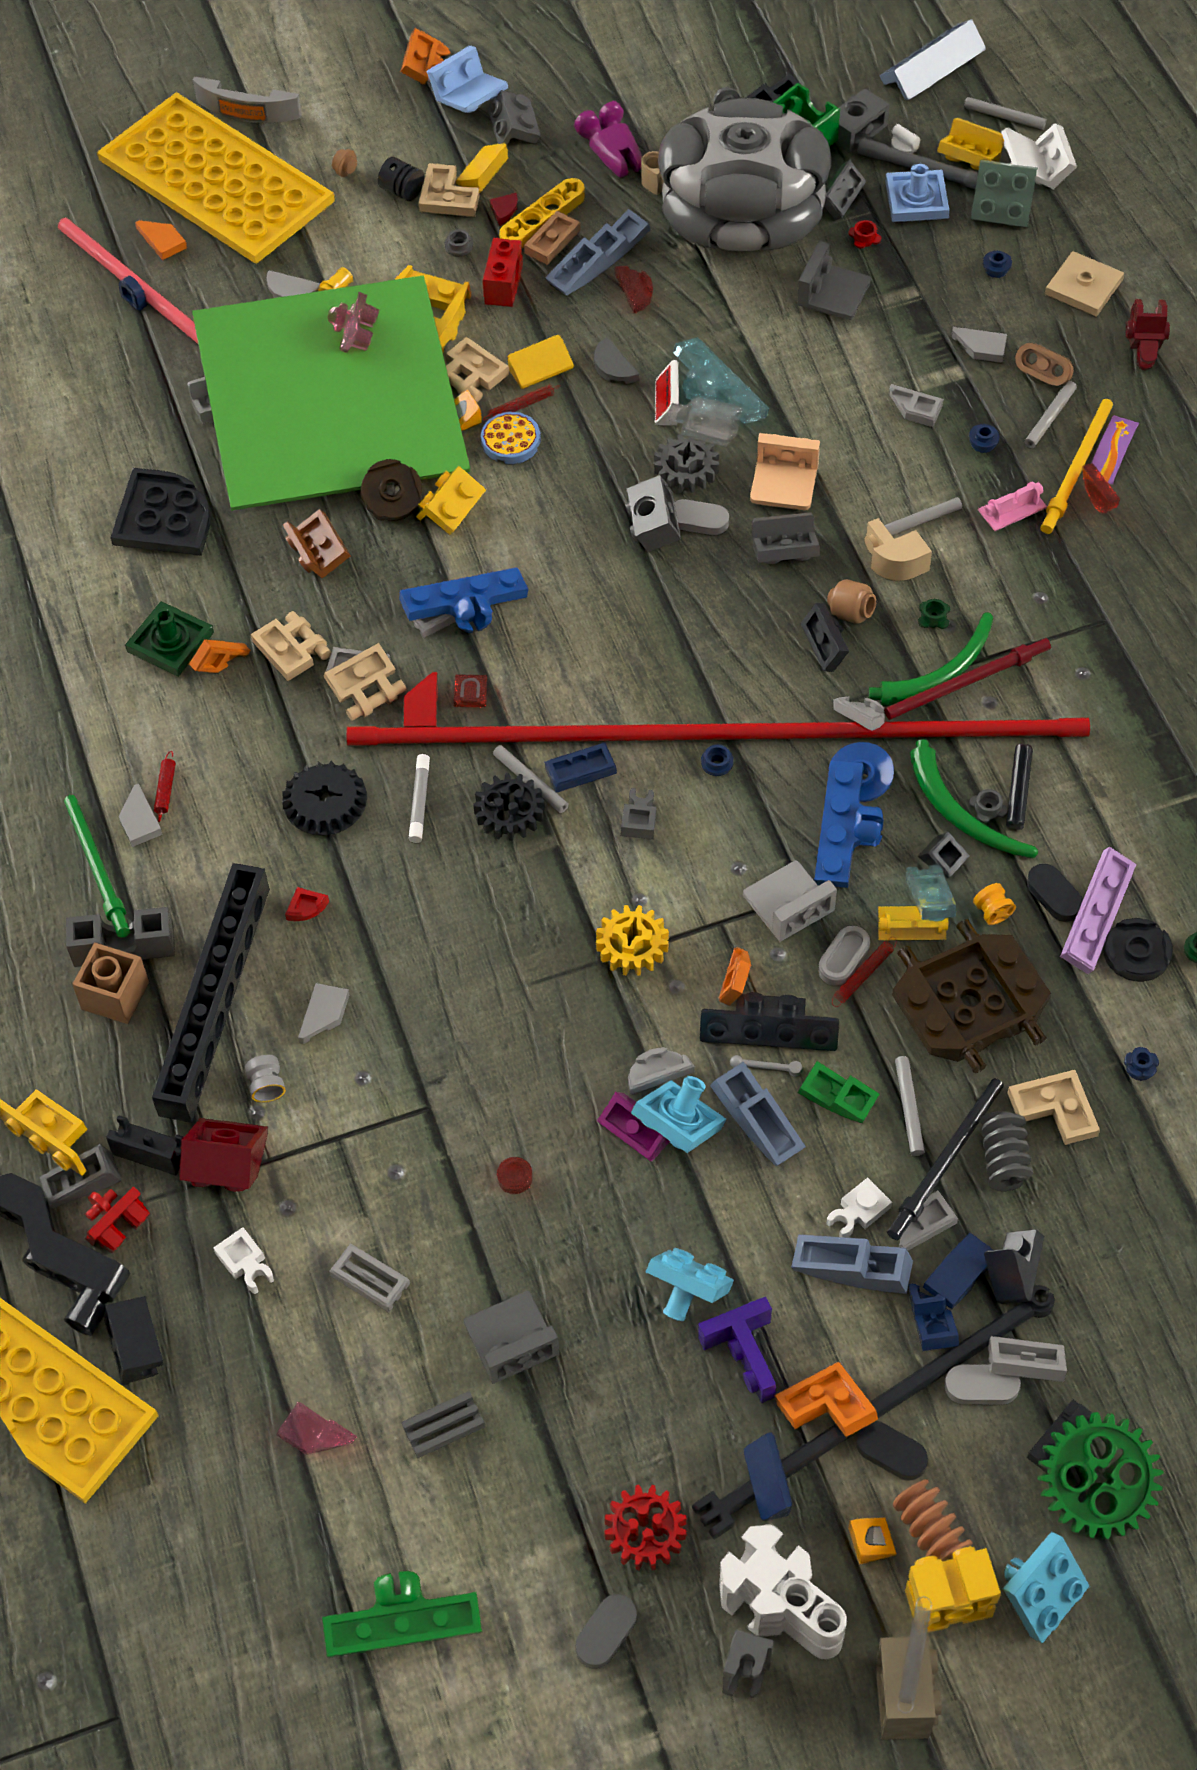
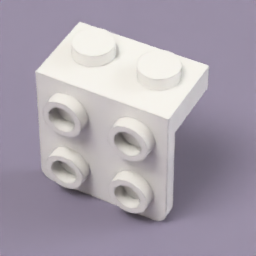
M1056 123L1036 142L1007 127L1002 131L1005 141L1004 147L1009 153L1011 164L1038 168L1035 182L1039 185L1043 184L1054 189L1077 168L1064 129Z

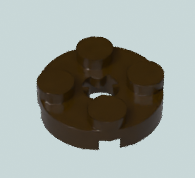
M396 459L381 460L369 468L361 484V497L367 510L377 520H402L410 516L419 507L418 504L422 496V483L415 469L411 466L409 468L406 464H402L401 461ZM393 483L394 488L396 485L400 488V491L396 492L395 497H389L390 495H385L383 492L387 490V484Z

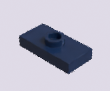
M605 742L544 761L545 770L556 793L617 774V767Z

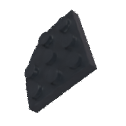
M133 467L110 537L112 545L202 556L210 528V513L206 498L195 488L192 481L181 475L168 471Z

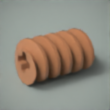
M925 1479L899 1494L893 1502V1507L898 1512L904 1511L901 1515V1520L906 1525L912 1524L909 1528V1533L914 1538L920 1537L917 1546L922 1551H928L926 1557L937 1556L938 1560L941 1559L942 1562L953 1559V1552L965 1547H971L973 1542L972 1540L959 1542L958 1538L965 1531L964 1527L951 1529L950 1525L957 1516L955 1513L942 1515V1511L948 1506V1502L943 1500L935 1503L933 1499L939 1494L940 1489L935 1487L927 1490L925 1486L929 1480Z

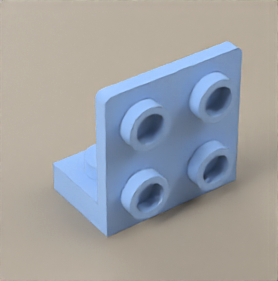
M473 46L466 47L427 70L436 101L466 113L477 110L480 104L487 100L495 99L501 90L508 88L506 81L483 72L477 50Z

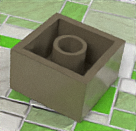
M929 1636L926 1637L924 1650L922 1651L923 1656L916 1696L914 1698V1707L913 1703H904L912 1701H905L899 1698L910 1637L880 1638L875 1661L881 1740L929 1738L933 1725H938V1715L942 1713L940 1690H933L935 1674H938V1656L936 1649L930 1650Z

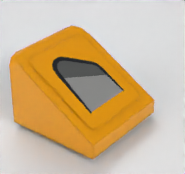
M468 390L462 392L454 399L461 431L482 423L479 405Z
M885 1517L850 1520L848 1529L859 1565L896 1556L897 1553Z

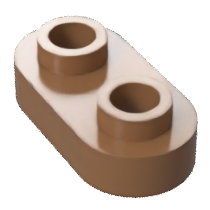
M1024 344L1016 353V364L1021 371L1050 385H1065L1073 376V365L1068 358L1039 344ZM1032 353L1037 355V361L1034 364L1029 362V357ZM1061 365L1063 373L1058 377L1055 374V368Z

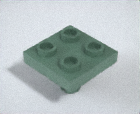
M980 160L971 219L1027 227L1038 168Z

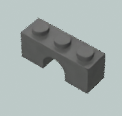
M168 907L134 910V921L128 924L130 934L124 938L118 937L114 926L104 923L100 914L66 918V947L73 966L80 967L83 965L94 942L140 956L142 960L175 956L174 926Z

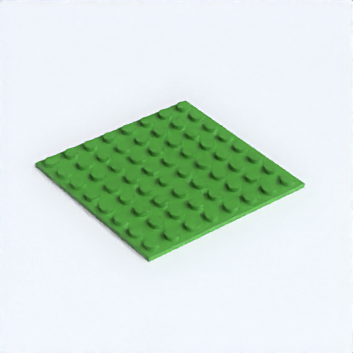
M424 275L192 311L231 511L361 490L362 481L369 468L373 464L385 459H396L401 461L402 464H406L409 468L411 466L416 470L421 480L440 477L445 471L451 473L458 466L464 471L470 472L469 460Z

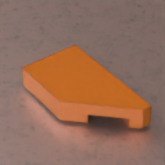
M140 220L135 222L137 230L162 260L187 249L186 241L172 224Z

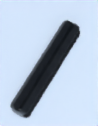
M1020 743L1015 746L1006 826L1010 830L1015 829L1019 831L1024 828L1033 748L1029 744L1024 745Z

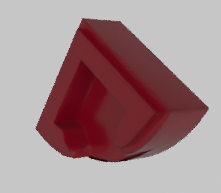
M516 193L489 200L490 208L499 226L509 222L511 216L518 209Z

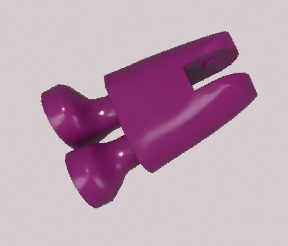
M611 101L601 108L599 117L591 110L581 113L574 122V128L580 136L590 140V148L616 176L622 178L628 175L625 160H627L634 172H638L641 170L643 156L627 124L620 123L624 113L623 108L618 102Z

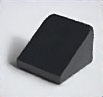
M948 831L936 836L918 857L946 878H950L966 861L969 855Z

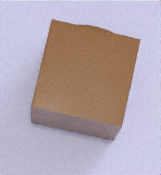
M94 942L72 985L82 1010L128 1024L149 984V980L140 956Z

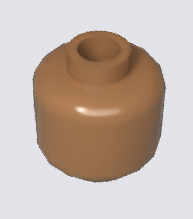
M845 579L829 591L827 603L830 606L832 615L837 616L839 620L859 624L873 615L876 607V596L873 594L870 586Z

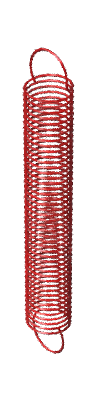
M551 384L541 387L536 392L532 391L531 395L528 393L527 396L519 397V400L516 398L511 403L507 402L506 406L503 404V406L500 405L491 409L488 416L493 413L494 417L497 414H501V412H509V410L510 412H516L520 410V407L522 409L525 406H530L534 402H538V400L541 401L550 397L549 394L555 387H552Z
M884 941L880 945L882 947L879 950L876 949L863 963L865 965L863 967L861 965L853 974L855 978L851 976L839 988L840 994H843V1000H847L859 988L856 984L862 985L868 978L867 976L871 975L881 965L884 957H888L894 951V948L884 949L889 943L888 941ZM884 949L885 953L881 956L879 951ZM877 954L880 955L879 960L873 962L874 964L870 967L868 964L875 959L874 957ZM865 966L868 968L866 973L863 971ZM860 972L863 974V978L858 977ZM849 983H850V984H851V983L853 984V985H852V986H853L852 988H851V987H850V988L848 987V986H849V985H848Z

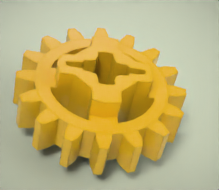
M624 905V913L621 914L615 909L611 910V920L603 917L601 919L602 928H597L596 950L600 952L602 963L610 961V970L612 971L622 967L623 975H627L630 969H634L637 976H639L643 967L653 971L654 961L662 963L664 961V953L669 950V931L664 928V919L654 920V910H650L646 914L642 913L641 905H638L635 911H630L628 905Z

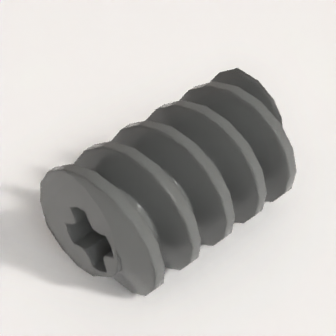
M1003 1111L987 1113L981 1116L980 1122L983 1125L981 1132L984 1137L983 1147L986 1150L985 1160L988 1163L986 1169L989 1175L988 1185L996 1191L1003 1192L1020 1188L1023 1185V1181L1033 1175V1170L1027 1167L1031 1162V1157L1025 1153L1029 1150V1143L1023 1141L1027 1138L1028 1133L1026 1129L1021 1128L1025 1125L1026 1119L1022 1115Z

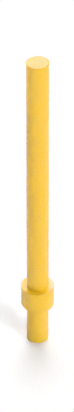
M1102 400L1056 497L1050 500L1046 508L1047 515L1041 525L1042 532L1051 534L1058 519L1063 517L1068 507L1067 500L1113 407L1111 400Z

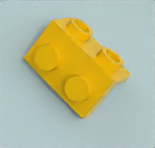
M956 118L953 120L950 134L940 141L937 152L945 154V158L955 162L964 161L970 163L973 169L979 170L980 160L1000 161L1005 141L1002 133Z
M460 466L451 473L445 471L435 482L438 489L434 494L429 491L418 505L422 509L416 516L421 521L427 515L449 535L455 531L486 491L481 484Z

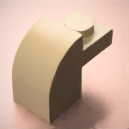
M879 518L868 522L865 544L868 551L872 554L871 569L876 574L889 580L903 581L930 570L932 551L916 530L894 539Z

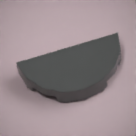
M607 337L598 343L594 350V367L602 378L611 382V379L625 381V384L639 381L638 371Z

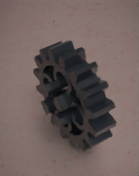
M506 773L504 780H500L495 775L493 776L492 785L483 782V792L475 793L476 802L473 803L477 824L484 825V833L486 834L494 830L496 839H500L503 834H508L509 841H513L514 834L516 833L525 838L527 828L536 831V821H543L545 801L542 798L541 788L534 787V780L532 779L524 783L522 774H519L516 779H511L510 774ZM514 793V802H510L509 796ZM509 810V818L505 820L504 811Z

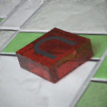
M455 674L454 707H486L487 675Z

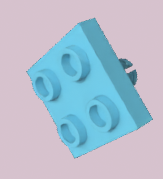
M693 1076L684 1078L682 1087L670 1080L637 1101L631 1112L646 1127L656 1130L667 1138L673 1146L684 1150L686 1153L719 1132L726 1121V1118L699 1100L702 1092L705 1090V1084Z
M674 1248L673 1251L668 1250L651 1258L646 1273L674 1285L663 1313L675 1320L684 1321L694 1295L713 1303L729 1293L734 1279L725 1276L726 1270L710 1263H706V1266H703L693 1261L694 1256L678 1248Z
M1053 1532L1046 1537L1025 1563L1018 1558L1010 1561L1013 1565L1019 1567V1570L1007 1564L1004 1573L1008 1583L1003 1590L1030 1637L1041 1643L1058 1627L1060 1621L1090 1587L1064 1538Z

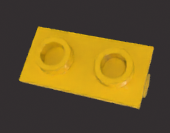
M878 906L879 940H946V930H948L949 925L948 917H946V906Z

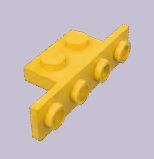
M37 1089L16 1110L0 1099V1119L5 1121L6 1127L15 1136L21 1137L24 1135L29 1138V1143L39 1153L44 1154L46 1151L50 1153L52 1159L63 1170L68 1171L71 1168L81 1176L85 1174L86 1169L79 1156L70 1148L87 1130L82 1120Z

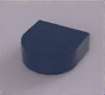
M127 276L119 281L120 294L124 300L139 311L147 306L145 293L135 278Z

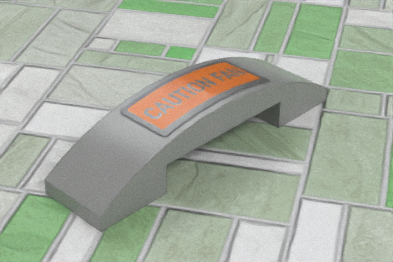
M200 77L193 78L196 101L208 110L224 117L254 123H278L300 119L302 116L300 98L297 93L272 90L270 96L267 97L224 90L219 80Z

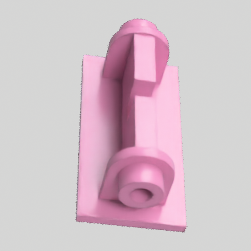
M1029 482L1027 486L1016 490L1012 494H1007L996 500H989L988 505L979 508L978 511L992 529L997 531L1047 508L1040 498V494L1043 493V487L1039 482Z

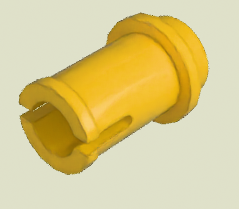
M341 267L328 281L325 280L320 283L318 291L347 287L353 282V276L348 269Z

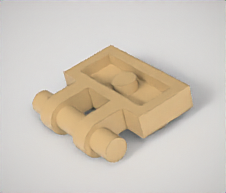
M467 337L446 353V359L449 363L446 365L450 385L458 390L459 395L468 390L476 402L480 401L483 395L481 391L476 389L481 385L489 391L509 375L508 365ZM463 372L468 377L463 380L458 374Z
M294 611L287 614L285 620L288 624L285 626L276 618L251 634L252 642L287 681L314 666L311 654L318 655L322 660H326L331 656L326 640L321 635L315 634L310 629V623L304 617H299ZM294 637H302L304 642L299 644Z
M379 643L324 673L325 680L340 703L351 697L355 702L354 706L346 710L351 721L360 716L365 718L373 713L374 708L385 702L390 704L397 700L399 694L406 691V686L402 680L390 684L387 677L394 674L396 669ZM376 684L380 691L366 698L362 691Z

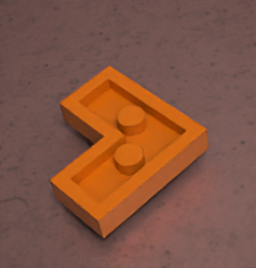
M840 1362L775 1395L778 1407L794 1429L828 1412L845 1437L878 1420L876 1409Z

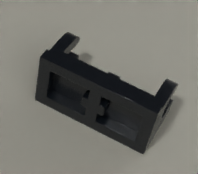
M119 1115L117 1117V1122L119 1123L118 1131L109 1130L106 1136L112 1155L176 1176L180 1169L181 1143L184 1136L177 1134L174 1138L131 1124L128 1118Z
M145 1296L105 1305L104 1322L121 1385H128L130 1382L157 1375V1367L163 1365V1358Z

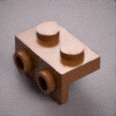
M321 509L317 510L297 527L289 521L283 524L288 533L285 537L288 544L296 552H299L301 556L298 558V561L308 573L313 571L323 579L351 557L327 515Z

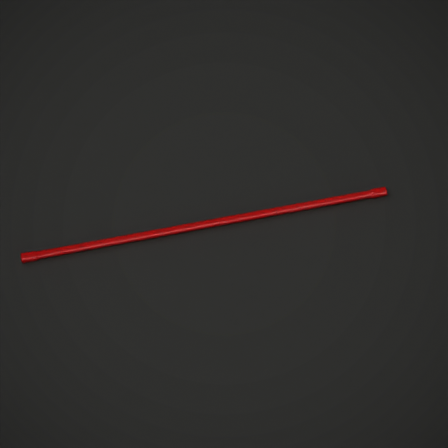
M1059 718L1056 720L885 722L880 728L873 731L857 722L397 728L347 726L346 739L347 746H370L402 743L986 736L1089 737L1090 720L1089 718Z

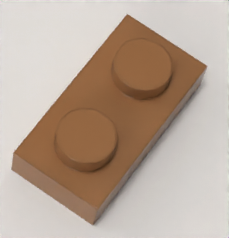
M556 211L524 245V253L548 265L581 230L580 222Z

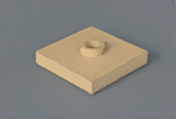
M1072 251L1046 286L1045 295L1097 317L1123 281L1124 272Z

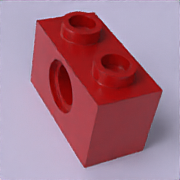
M493 238L483 276L484 304L513 307L523 267L522 243L520 240Z

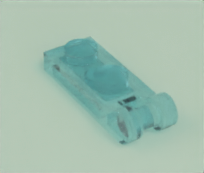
M930 865L929 869L918 870L917 867L906 868L907 886L911 889L922 920L942 921L945 918L956 917V903L940 865Z

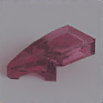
M299 1401L276 1434L307 1455L352 1444L357 1437L334 1420L330 1419L327 1421Z

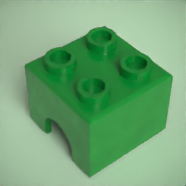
M800 83L795 84L773 102L783 106V113H787L788 110L792 111L820 130L827 139L829 147L838 140L840 108L827 101L825 112L817 110L810 101L809 89Z

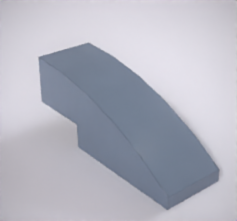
M744 1062L717 1078L710 1085L737 1124L776 1167L806 1147L768 1089L765 1088L763 1090Z
M798 1235L792 1269L839 1284L883 1292L907 1294L913 1260L906 1248L871 1246L868 1239Z

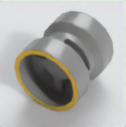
M257 1056L245 1064L247 1078L252 1081L249 1088L254 1101L261 1103L270 1102L284 1095L286 1091L283 1079L278 1075L281 1069L276 1056Z

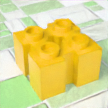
M965 1547L953 1552V1559L943 1562L941 1559L938 1560L937 1556H928L917 1560L915 1565L910 1567L909 1580L905 1588L906 1596L913 1617L916 1602L917 1607H924L918 1608L923 1609L921 1611H928L931 1608L930 1617H928L929 1623H927V1633L948 1628L949 1625L959 1622L965 1624L993 1617L996 1609L995 1604L998 1603L1001 1593L987 1548L975 1551L974 1547Z

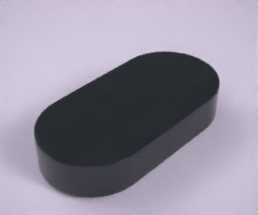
M1038 864L1032 867L1027 878L1029 891L1055 919L1063 922L1075 920L1083 901L1080 893L1054 866Z
M875 1421L858 1431L856 1446L859 1453L865 1459L903 1480H915L925 1472L928 1455L925 1448L917 1441L880 1421Z

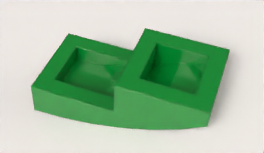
M818 1061L814 1064L797 1092L817 1105L859 1123H863L880 1095L850 1075L846 1080Z

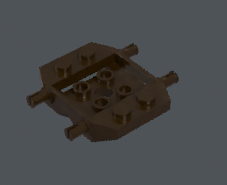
M965 919L964 923L961 921L956 926L966 940L965 943L923 962L918 961L910 946H905V949L901 948L897 954L907 969L893 988L892 996L930 1055L957 1062L966 1059L973 1073H978L979 1070L981 1072L987 1066L978 1053L998 1039L1011 1038L1026 1031L1034 1045L1041 1044L1046 1040V1035H1044L1036 1022L1050 1000L1051 992L1013 935L977 934L969 919ZM981 961H986L1018 1011L1013 1013L1004 996L988 975L987 970L980 963ZM966 995L974 996L978 999L979 1004L967 1006L961 1001V998Z

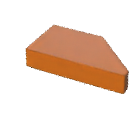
M204 639L189 665L194 671L218 673L228 667V661L238 655L245 657L251 650L245 643Z
M739 947L733 950L719 995V1001L729 1006L743 993L751 967L748 951Z

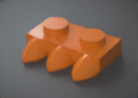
M415 28L410 35L400 72L425 85L427 81L430 82L427 70L444 61L440 56H448L451 52L442 42Z

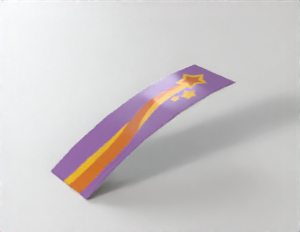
M1113 415L1098 446L1087 477L1113 484L1122 459L1139 423Z

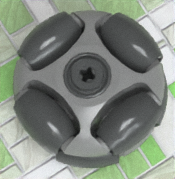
M756 98L730 99L714 104V111H709V107L702 109L679 124L674 125L661 142L658 165L664 181L662 187L663 214L679 235L698 246L713 249L721 248L730 251H756L760 249L766 251L791 246L807 236L822 218V209L826 196L824 183L827 180L831 167L829 143L823 133L807 120L789 110L787 113H783V106L767 100Z

